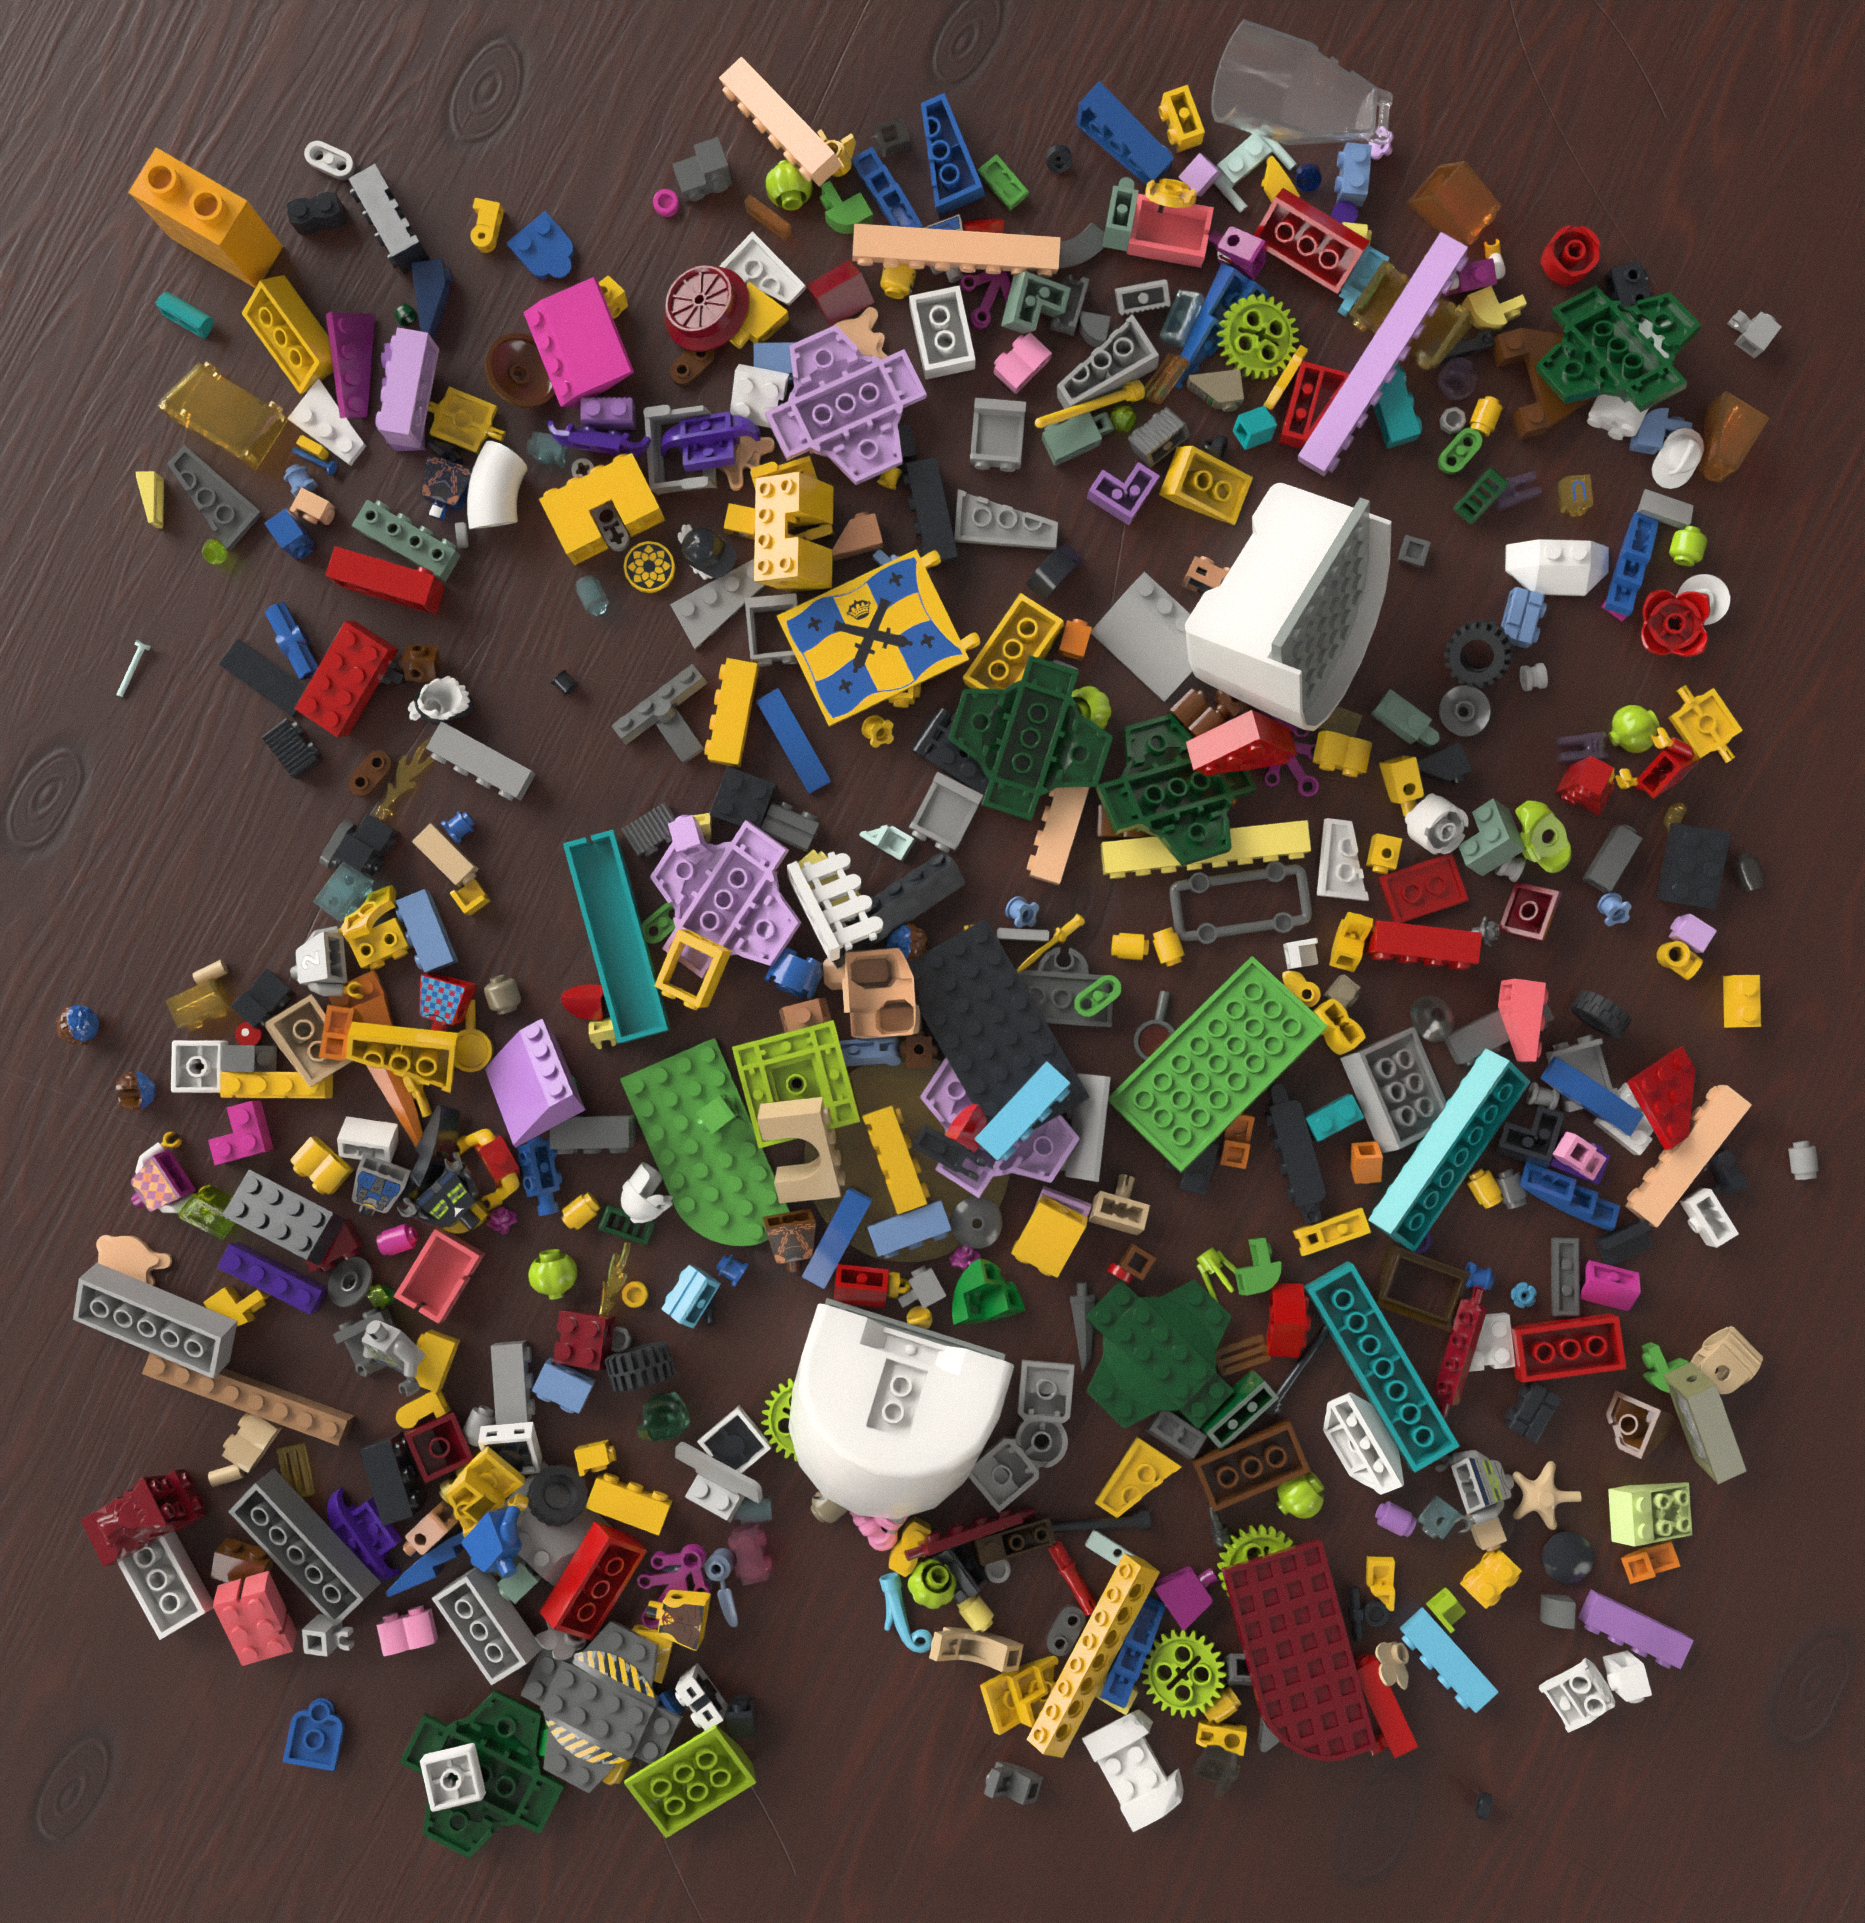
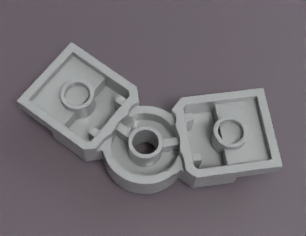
M1022 1360L1017 1411L1023 1420L1018 1425L1015 1436L1004 1435L976 1461L968 1476L998 1513L1039 1479V1467H1051L1064 1457L1068 1446V1437L1062 1423H1065L1070 1418L1074 1364ZM1039 1434H1045L1049 1439L1046 1445L1037 1446L1034 1443L1035 1437Z

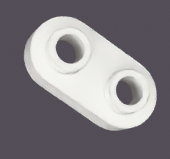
M313 141L306 146L305 158L314 169L339 180H346L354 174L355 163L348 153L322 141ZM323 154L321 160H316L318 155ZM341 165H346L344 170H339Z

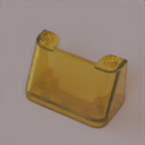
M1383 260L1349 313L1350 317L1354 320L1352 325L1363 332L1368 329L1375 334L1377 333L1410 281L1407 275L1394 270L1395 266ZM1440 297L1437 300L1440 305L1432 317L1428 315L1423 322L1426 326L1418 339L1413 338L1409 344V347H1411L1409 354L1417 359L1416 364L1427 371L1430 368L1436 369L1475 321L1470 310L1461 305H1458L1456 308L1454 303L1451 301L1447 302Z
M205 361L204 364L198 362L161 398L157 408L175 422L192 429L256 471L288 421L281 414L283 409L271 401L266 404L218 374L219 369L209 362Z

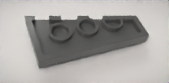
M185 445L167 463L229 552L263 515L260 510Z

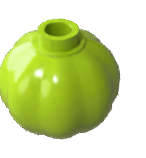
M783 160L766 177V190L772 203L783 207L785 210L800 208L812 194V180L808 182L799 172L801 167L798 164L793 166L788 160Z
M1093 686L1074 690L1071 696L1077 704L1079 713L1104 729L1112 713L1106 694Z
M1627 705L1618 710L1614 715L1612 732H1609L1608 735L1615 747L1619 745L1628 752L1641 753L1648 750L1654 744L1650 736L1657 737L1656 730L1660 725L1652 710L1646 711L1641 706Z
M559 1249L540 1252L539 1258L532 1262L529 1269L530 1285L538 1293L549 1295V1299L564 1297V1292L573 1286L577 1278L575 1261L568 1254L560 1253Z
M1313 1472L1278 1485L1279 1501L1276 1504L1285 1515L1290 1513L1302 1519L1311 1518L1320 1511L1323 1505L1324 1498L1321 1491L1325 1488Z
M931 1558L916 1564L911 1572L907 1586L916 1603L924 1605L929 1609H937L941 1605L949 1603L954 1597L956 1578L946 1564L944 1566L948 1571L943 1566L936 1565L941 1563Z

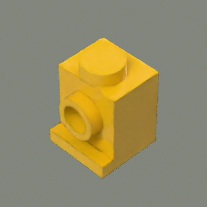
M609 1440L581 1445L574 1450L579 1476H584L590 1468L592 1472L605 1470L608 1464L616 1461L615 1448L613 1445H609Z

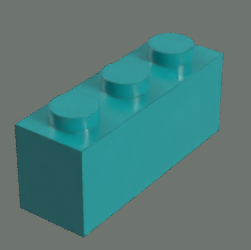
M1399 363L1394 367L1397 370L1395 376L1389 384L1384 383L1380 389L1383 392L1377 404L1373 406L1386 449L1415 441L1422 431L1421 420L1419 416H1415L1413 410V395L1407 391L1405 385L1407 381L1406 373L1403 368H1400Z

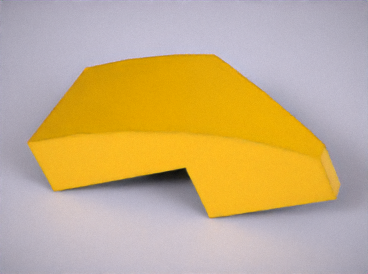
M1273 156L1268 157L1266 160L1265 178L1262 179L1261 186L1264 187V191L1271 203L1282 188L1300 197L1280 164Z
M1367 1556L1366 1583L1375 1597H1378L1389 1611H1394V1558Z

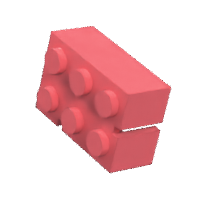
M1138 194L1126 254L1201 268L1205 258L1214 207L1197 204L1187 208L1164 206L1163 212L1158 213L1160 204L1150 201L1146 195Z
M436 1228L394 1297L413 1309L421 1306L424 1302L426 1305L422 1306L418 1312L439 1324L446 1320L469 1282V1275L475 1272L485 1253L443 1228Z
M269 1571L246 1577L241 1599H239L243 1584L241 1579L218 1585L213 1608L242 1666L293 1652L297 1630L289 1613L286 1614V1606Z

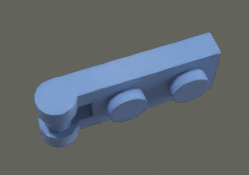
M897 1037L839 1041L846 1067L885 1063L889 1066H897L901 1062V1054L898 1052L901 1043Z

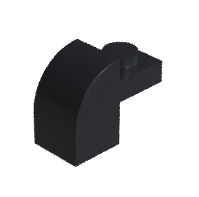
M1065 543L1061 548L1055 549L1045 559L1026 584L1045 601L1058 590L1070 574L1080 567L1084 560L1074 549Z

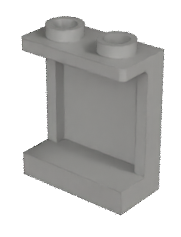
M975 398L970 465H975V468L980 470L1000 467L1001 471L1013 472L1015 469H1020L1026 402Z
M937 772L925 799L909 826V829L913 831L912 836L924 842L927 838L936 843L934 847L945 853H948L949 850L955 852L983 799V795Z
M1593 1035L1577 1038V1044L1569 1045L1568 1042L1555 1044L1552 1051L1546 1052L1549 1063L1555 1056L1619 1097L1617 1088H1612L1600 1047V1044L1603 1043L1602 1038H1593ZM1560 1093L1559 1100L1563 1112L1583 1109L1582 1106L1576 1105Z

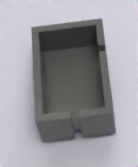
M635 1115L573 1116L550 1129V1149H557V1154L577 1153V1149H583L584 1154H595L603 1152V1148H610V1153L629 1152L630 1147L636 1146Z

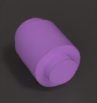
M1387 1501L1385 1504L1381 1503L1375 1514V1517L1378 1518V1525L1399 1536H1410L1417 1521L1411 1512L1390 1501Z

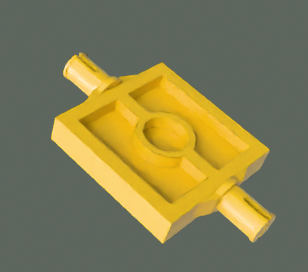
M450 386L439 404L429 401L428 411L434 413V423L429 432L433 437L478 455L483 442L488 436L502 442L506 434L505 431L492 427L493 419L498 410L494 404Z
M1687 685L1678 689L1677 692L1685 704H1683L1679 711L1668 718L1684 742L1695 749V755L1699 759L1713 751H1718L1725 763L1735 758L1726 744L1729 743L1732 737L1743 730L1716 690L1712 688L1703 695L1694 697Z

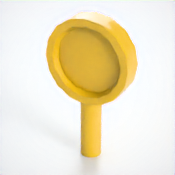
M471 1000L465 1016L466 1030H461L458 1033L455 1067L466 1072H477L483 1070L491 1062L494 1047L490 1037L481 1030L476 1029L475 1000Z

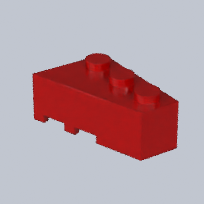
M1302 361L1297 369L1278 443L1303 449L1350 373Z
M1589 756L1567 768L1555 793L1561 796L1560 799L1563 802L1573 806L1577 804L1601 816L1614 791V767L1593 756Z

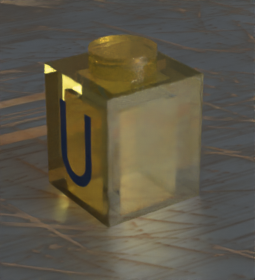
M1590 474L1567 476L1558 482L1561 513L1569 512L1570 516L1585 514V511L1593 505Z

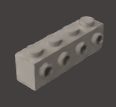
M440 722L426 749L433 752L431 758L442 764H445L446 761L455 764L453 770L466 777L469 773L477 776L478 778L475 782L490 789L491 785L499 788L498 794L510 801L514 797L521 801L535 776L533 771L443 722Z

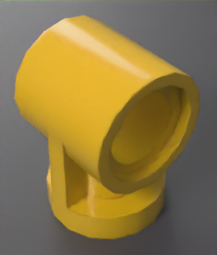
M1680 941L1662 944L1657 951L1658 962L1662 966L1672 969L1686 980L1692 978L1703 963V959L1690 951L1689 947ZM1672 948L1678 954L1676 961H1672L1669 956Z

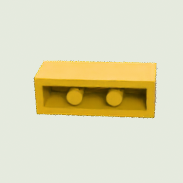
M605 1473L604 1475L599 1474L596 1478L585 1508L659 1536L672 1500L667 1499L668 1495L662 1492L653 1491V1493L643 1490L644 1487L638 1483L629 1482V1484L619 1481L618 1476Z

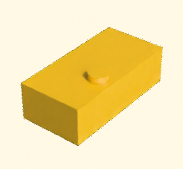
M1020 593L963 676L965 685L971 689H1005L1013 683L1020 681L1029 655L1044 660L1065 629L1064 621Z

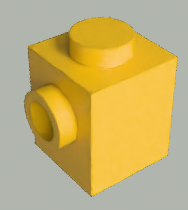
M1378 833L1373 835L1366 866L1373 867V872L1388 874V871L1395 870L1402 839Z

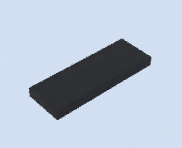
M237 639L219 665L294 718L298 713L294 708L306 687Z

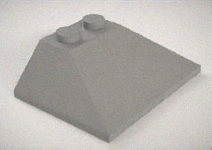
M545 1461L541 1464V1471L549 1467ZM539 1473L531 1474L525 1480L524 1485L513 1492L499 1510L507 1509L509 1507L507 1505L508 1500L515 1498L517 1493L527 1497V1492L530 1489L529 1485ZM553 1483L547 1487L545 1498L550 1506L562 1508L568 1504L570 1492L565 1485ZM527 1505L526 1509L520 1512L516 1522L517 1533L522 1544V1549L517 1554L542 1578L555 1586L593 1523L598 1522L609 1527L612 1526L599 1513L586 1508L566 1525L562 1524L558 1527H555V1525L548 1526L546 1523L539 1522L532 1515L531 1509Z

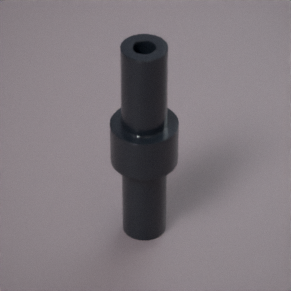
M1351 1586L1349 1587L1350 1607L1348 1608L1349 1620L1352 1621L1353 1641H1363L1362 1620L1365 1618L1364 1608L1361 1607L1360 1587Z

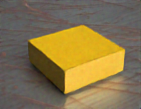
M300 435L296 442L304 451L323 461L327 460L329 452L322 445L303 435Z

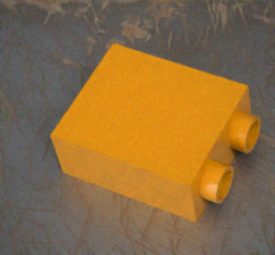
M157 147L128 192L172 240L254 288L257 287L260 280L264 279L283 248V245L247 200Z

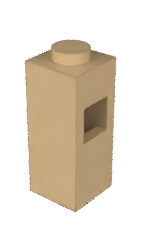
M430 823L412 841L456 886L461 887L463 884L467 886L476 878L477 875L475 873L479 869L435 825Z

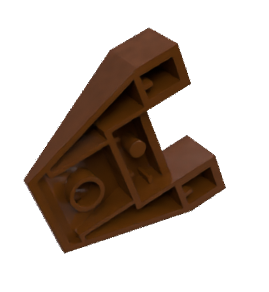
M1519 328L1498 334L1494 338L1495 346L1491 350L1497 368L1525 361L1537 403L1518 408L1511 416L1518 441L1545 433L1596 398L1591 397L1565 404L1536 372V364L1557 343H1562L1563 334Z

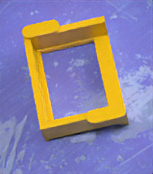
M810 456L779 466L775 462H769L754 467L750 471L755 490L756 478L803 472V474L817 479ZM824 523L819 524V527L794 536L811 541L835 534L832 525Z

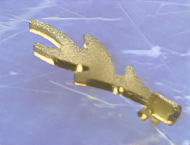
M430 738L420 745L409 766H406L407 757L402 756L396 771L397 788L393 789V785L388 783L386 799L382 805H379L373 815L381 820L386 814L391 817L393 812L387 808L405 791L417 786L416 782L409 783V780L418 776L431 763V757H428L423 763H419V758L429 744Z
M624 1243L620 1260L619 1254L614 1253L612 1256L608 1281H603V1294L599 1314L608 1315L612 1307L615 1306V1302L610 1301L611 1298L621 1290L626 1281L627 1274H621L628 1259L630 1243Z

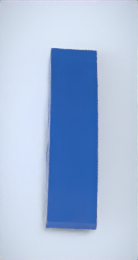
M873 147L851 159L854 169L890 226L923 228L899 184L894 181L886 165H883Z
M1634 512L1616 563L1605 609L1627 617L1632 613L1637 591L1642 585L1645 567L1651 558L1659 520Z
M779 688L757 699V704L808 794L831 782Z
M1555 1056L1540 1078L1573 1103L1582 1106L1594 1116L1606 1121L1626 1136L1631 1137L1644 1116L1617 1095Z
M1529 1162L1525 1163L1520 1187L1546 1203L1585 1222L1610 1232L1615 1229L1620 1205L1598 1198V1192L1576 1185V1179Z
M849 1187L802 1275L804 1279L825 1289L867 1211L872 1198Z
M463 1530L451 1535L430 1549L411 1565L386 1592L387 1597L437 1577L442 1571L439 1564L457 1557L462 1552L459 1544L465 1538Z
M1147 1596L1111 1665L1100 1698L1123 1709L1127 1706L1146 1655L1150 1653L1166 1606L1165 1604Z

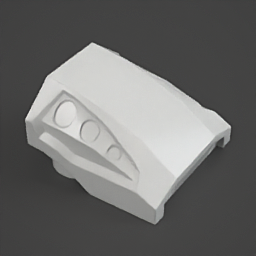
M1584 1658L1581 1663L1539 1685L1541 1693L1544 1692L1562 1718L1568 1733L1591 1723L1604 1712L1615 1707V1700L1608 1684L1594 1663L1587 1658Z

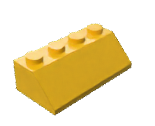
M285 275L260 280L242 311V315L297 391L303 394L314 385L318 378L322 381L334 372L329 336Z

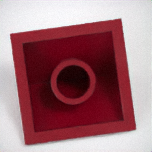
M850 260L805 285L830 327L837 322L851 319L875 304L862 273Z
M1515 882L1499 930L1532 943L1545 942L1562 893L1556 890Z

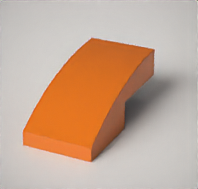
M327 1005L319 1053L320 1058L346 1061L347 1039L353 1019V1008Z
M1242 1113L1225 1130L1220 1165L1246 1169L1255 1120L1253 1114Z
M1671 1539L1652 1544L1621 1557L1630 1584L1656 1577V1573L1680 1567Z

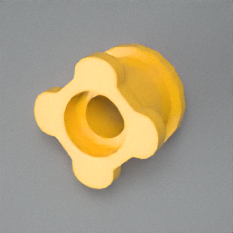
M871 715L864 720L861 729L862 734L866 738L871 739L870 744L873 747L877 748L884 743L890 744L894 739L892 735L893 723L890 720L884 721L879 715Z

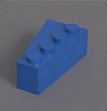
M1099 81L1079 103L1076 125L1146 186L1151 180L1158 183L1159 179H1162L1172 168L1174 157L1171 151L1164 145H1161Z
M945 93L921 103L935 208L939 217L985 197L983 186Z

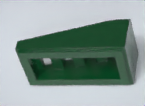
M1490 467L1453 509L1472 525L1510 483L1494 468ZM1487 478H1489V479L1492 480L1499 488H1498L1497 490H1495V489H1494L1488 482H1486L1485 480H1486ZM1478 487H1483L1492 496L1490 498L1487 497ZM1474 494L1480 501L1484 503V505L1481 506L1479 503H1477L1471 497V495ZM1465 502H1466L1470 507H1472V508L1476 511V513H1475L1472 509H1470V508L1465 504Z
M605 1203L597 1223L598 1230L647 1246L656 1221L645 1222L644 1224L646 1225L641 1238L637 1237L636 1235L641 1223H634L631 1234L627 1233L631 1217L622 1208ZM611 1212L615 1213L611 1226H608L607 1222ZM621 1216H624L625 1220L621 1230L617 1229Z

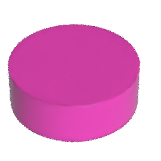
M662 189L655 194L653 205L660 216L671 217L679 209V200L672 190Z

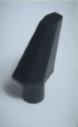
M436 439L427 440V445L445 460H451L453 463H456L454 464L455 466L463 463L459 447Z
M716 1293L702 1314L706 1326L716 1324L714 1312L717 1310Z

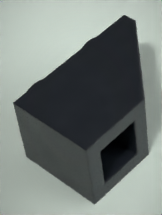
M739 1694L730 1699L726 1710L729 1737L756 1736L758 1730L756 1697H750L748 1694Z

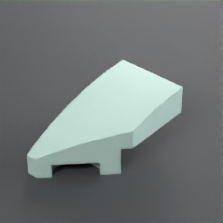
M888 825L868 832L863 831L859 835L901 862L905 860L916 842L911 836Z

